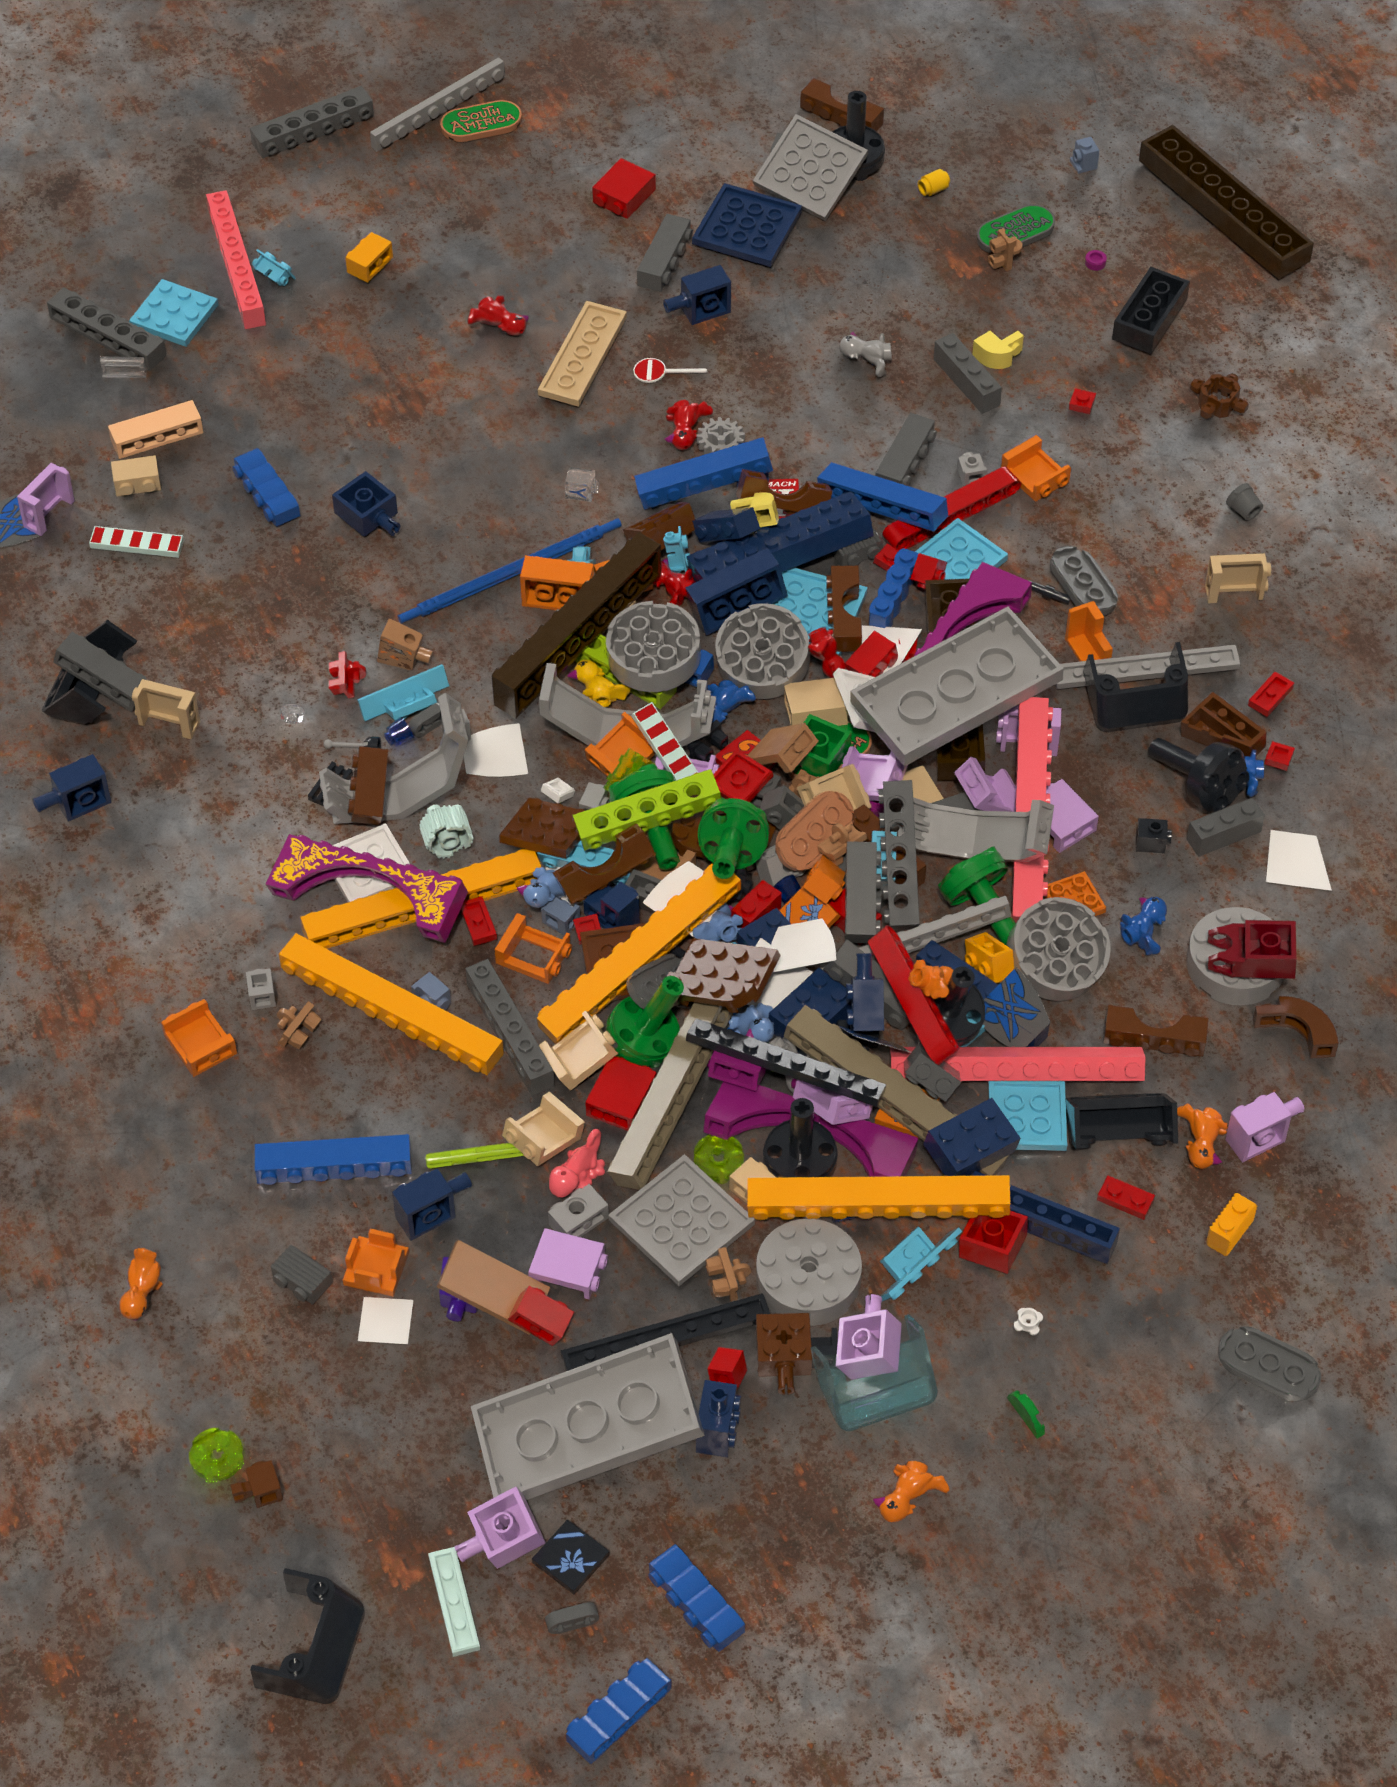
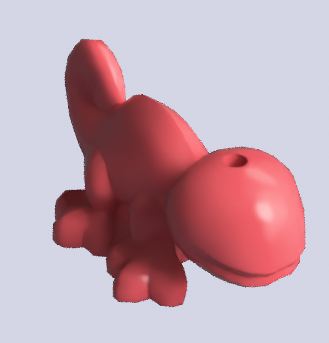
M593 1129L587 1138V1143L575 1150H569L567 1162L555 1167L551 1171L549 1190L553 1195L559 1198L566 1197L578 1188H584L588 1184L592 1185V1179L605 1174L604 1160H597V1153L601 1142V1132L599 1129Z

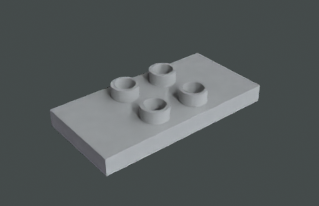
M1006 607L851 690L850 702L898 760L906 766L1062 681L1064 668L1009 607Z
M672 1333L471 1406L493 1498L516 1486L525 1499L528 1500L705 1436L679 1345Z

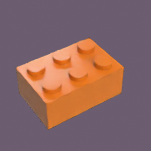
M525 555L520 574L522 606L549 610L560 609L566 604L571 595H575L581 589L585 581H589L594 576L593 564Z

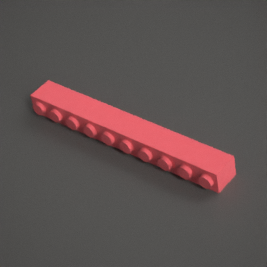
M1031 697L1018 706L1015 812L1030 811L1032 800H1042L1050 803V794L1046 793V786L1051 784V772H1047V764L1051 765L1052 750H1047V743L1052 742V729L1048 728V721H1052L1053 707H1049V698ZM1044 856L1030 862H1013L1011 917L1015 923L1027 908L1043 900V896L1047 897L1048 882H1043V875L1048 874V860L1044 859Z
M890 1047L889 1067L898 1070L906 1080L910 1081L906 1077L904 1061L911 1052ZM916 1047L904 1048L912 1052ZM959 1047L957 1052L945 1060L947 1064L959 1071L961 1081H1145V1054L1142 1047Z

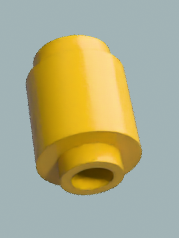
M942 169L935 170L918 180V189L923 196L934 195L949 187L950 177Z

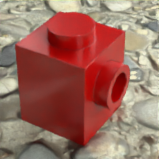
M919 553L910 579L917 581V586L925 589V580L945 579L947 562Z
M718 1347L707 1368L710 1381L736 1384L738 1390L747 1372L743 1350Z

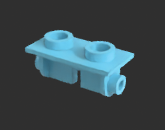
M256 250L260 255L258 259L256 258L252 262V266H254L256 271L264 276L268 275V278L279 286L287 285L289 277L294 280L296 279L290 272L292 268L283 261L281 263L277 262L276 257L268 251L264 254L260 250Z
M678 526V533L667 532L663 540L666 553L675 552L667 554L670 569L673 572L680 573L683 570L685 572L688 570L686 556L690 555V553H686L685 550L688 548L687 535H682L681 526Z

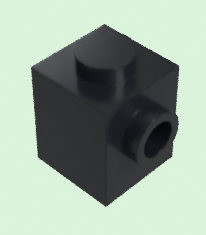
M1138 818L1136 852L1165 854L1166 844H1171L1172 830H1167L1168 820Z

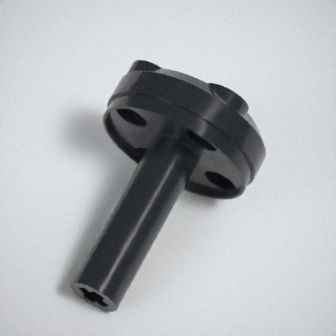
M852 91L848 94L846 126L839 127L833 131V133L868 150L867 157L853 177L857 181L866 180L870 174L877 171L882 166L885 158V146L881 135L874 129L865 126L867 96L862 91Z
M1162 738L1153 740L1149 747L1150 757L1188 775V797L1198 807L1214 813L1226 808L1249 782L1250 776L1243 752L1228 743H1212L1198 756Z
M964 966L958 967L953 971L947 985L949 994L943 998L933 999L959 1047L969 1043L978 1035L985 1019V1003L980 991L973 984L975 980L974 973L971 969ZM967 1018H974L977 1023H970Z
M798 1098L792 1102L790 1120L784 1121L773 1128L765 1141L763 1164L776 1178L801 1176L831 1177L836 1169L838 1151L835 1139L826 1127L813 1121L814 1105L806 1098Z

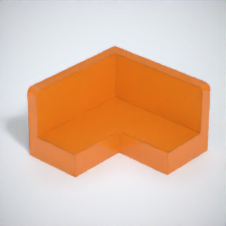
M1094 601L1071 608L1068 611L1065 640L1079 662L1086 661L1089 654H1093L1094 660L1112 658L1113 648L1102 632L1104 616Z

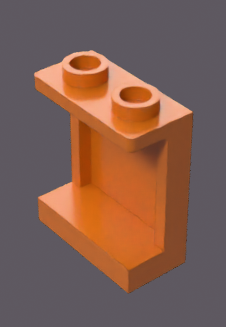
M1037 435L1004 453L1001 467L1006 466L1021 481L1020 488L1035 502L1043 497H1047L1054 490L1067 485L1070 481L1071 473L1069 465L1061 468L1041 449L1042 439Z
M625 711L621 714V721L597 745L594 746L591 743L585 749L586 759L614 783L620 781L628 774L638 771L656 754L633 718Z
M205 999L190 1004L188 1008L169 1015L161 1022L164 1036L193 1077L237 1054L234 1038L230 1033L226 1034L210 1012Z

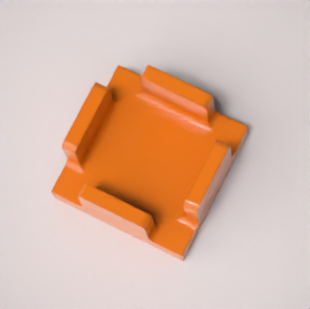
M375 1229L369 1230V1238L353 1237L345 1258L347 1269L343 1278V1285L394 1297L409 1254V1247L397 1245L394 1234Z

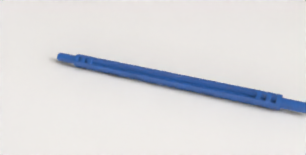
M617 518L601 526L595 525L528 556L557 558L572 551L573 547L584 546L602 538L603 534L621 527V521ZM525 557L417 604V607L397 615V618L402 624L420 615L424 617L521 573Z

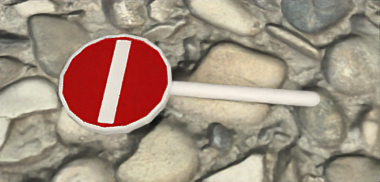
M646 358L639 361L634 366L633 371L637 380L652 383L661 380L665 373H706L707 369H666L662 361L655 358Z

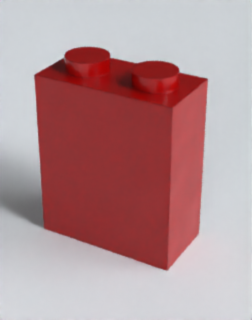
M620 158L592 187L593 203L628 219L656 190V174Z
M614 1056L605 1064L585 1102L586 1116L628 1131L632 1120L637 1115L642 1101L652 1085L653 1079L657 1076V1072L648 1066H640L631 1063L623 1057L618 1058Z

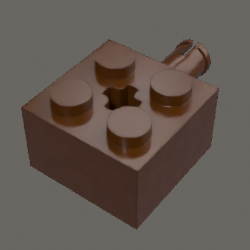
M809 1313L756 1314L758 1377L777 1376L778 1393L785 1395V1385H787V1395L793 1394L795 1392L794 1376L811 1375L812 1371Z

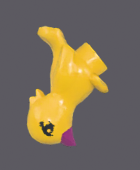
M591 660L579 661L574 670L567 676L583 683L586 689L583 690L582 694L603 707H608L616 699L625 700L632 689L624 684H613L603 677L605 675L602 672L603 669L599 668Z

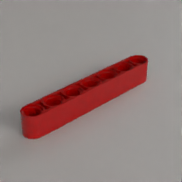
M1001 467L944 496L947 498L948 517L935 531L897 520L884 529L882 537L897 550L902 548L908 549L938 534L955 519L959 518L963 521L1014 495L1020 489L1021 481L1008 467Z
M887 925L868 940L869 946L929 1057L937 1065H940L957 1052L959 1046L933 998L925 996L921 989L910 985L908 978L910 972L914 969V963L898 934Z

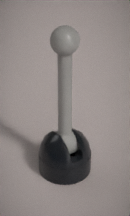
M376 736L366 738L363 743L332 742L330 739L324 741V747L327 749L332 747L359 748V746L381 749V738Z

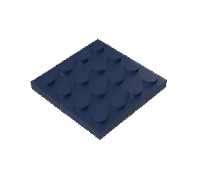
M724 183L693 235L692 244L771 267L802 212V205Z

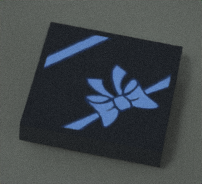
M566 1520L534 1555L532 1563L575 1595L609 1557L610 1552L569 1520Z

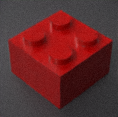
M1010 1211V1215H1004L1000 1218H993L989 1215H978L975 1218H970L959 1238V1258L1008 1274L1027 1237L1028 1216Z

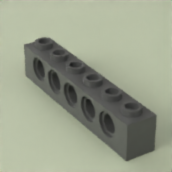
M362 86L251 127L252 145L263 159L373 117V100Z
M63 287L47 302L51 319L148 371H151L167 356L165 343L161 337L147 332L144 328L130 323L127 319L113 314L110 310L96 305L93 301L79 296L74 291L72 292Z
M912 780L883 781V789H878L879 804H884V813H879L880 828L885 827V837H881V852L886 851L887 860L882 861V875H887L888 885H883L884 900L888 899L889 909H884L885 924L890 923V927L894 930H910L920 925ZM893 803H900L903 805V809L900 812H893L890 810V806ZM899 826L905 831L901 836H894L891 834V830ZM897 850H901L906 856L902 860H895L892 854ZM898 874L905 875L907 878L903 884H896L893 879ZM899 898H904L908 901V905L905 908L899 909L894 905L895 901Z
M486 959L465 968L468 988L496 1036L503 1040V1048L531 1096L555 1087L554 1071L489 960Z

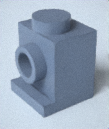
M1092 137L1076 140L1075 150H1073V157H1070V162L1077 173L1080 174L1097 169L1099 149Z
M557 897L541 907L542 923L564 936L566 932L569 933L574 928L573 919L580 918L579 905L575 904L572 907L569 902L560 900Z
M430 972L411 986L412 994L443 1010H446L451 1004L450 989Z

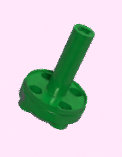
M654 764L645 765L638 771L630 773L620 781L610 785L608 788L610 802L676 781V778L671 772L659 769ZM652 810L645 811L644 813H650ZM624 818L621 821H627L630 818ZM657 826L648 829L646 832L656 854L655 857L659 868L668 870L677 866L680 859L668 826Z
M717 799L704 812L698 827L699 846L707 859L713 863V873L721 879L730 878L734 874L735 869L746 868L754 864L764 853L769 840V825L766 813L752 803L742 799ZM716 811H723L726 813V816H719ZM756 820L760 825H752L749 821ZM708 841H714L718 846H711L708 844ZM747 850L751 855H743L741 851Z
M993 846L951 868L949 873L938 884V888L950 906L961 904L971 898H974L977 905H981L993 898H999L992 885L1007 873L1008 867L1001 854ZM1012 917L990 924L1000 941L1006 946L1009 933L1015 925Z
M675 976L665 977L644 1009L638 1006L631 997H627L617 1004L609 1015L606 1024V1030L616 1042L613 1044V1047L618 1052L616 1056L623 1057L637 1065L653 1068L659 1067L663 1063L664 1058L673 1045L675 1037L680 1031L678 1021L671 1011L684 990V985L679 978Z

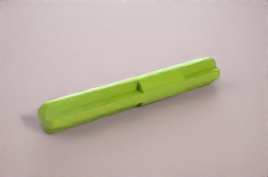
M502 1143L428 1153L425 1158L427 1168L430 1169L524 1155L514 1145Z

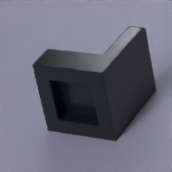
M831 1328V1337L811 1338L812 1368H837V1328Z

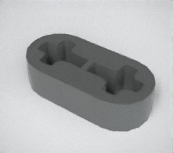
M439 702L431 705L410 720L408 729L416 737H422L442 725Z
M592 1602L556 1610L545 1617L550 1634H560L592 1625L599 1620L597 1607Z

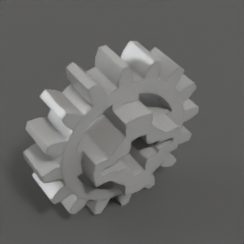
M718 417V421L710 418L709 424L703 422L702 428H698L697 444H699V450H704V455L745 442L743 427H738L737 421L730 423V418H727L725 421H722L721 417Z

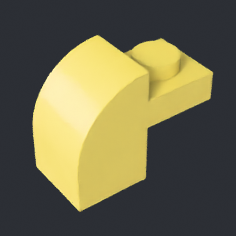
M988 331L974 340L972 354L986 367L993 369L1012 366V357L1022 351L1024 335L1016 331L1001 340L994 333Z
M754 493L753 497L732 500L730 503L731 509L753 507L760 527L777 525L779 515L774 496L771 493Z

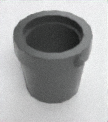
M1248 483L1241 484L1234 489L1226 500V504L1246 520L1253 519L1263 509L1262 502Z

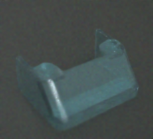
M910 1314L905 1316L910 1340L900 1343L897 1372L858 1378L846 1382L844 1373L837 1367H830L828 1360L816 1346L810 1348L820 1388L836 1423L841 1429L853 1431L929 1405L936 1399L938 1389L924 1329Z

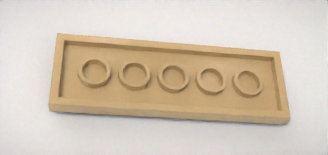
M586 301L540 384L538 396L579 407L627 318V312Z

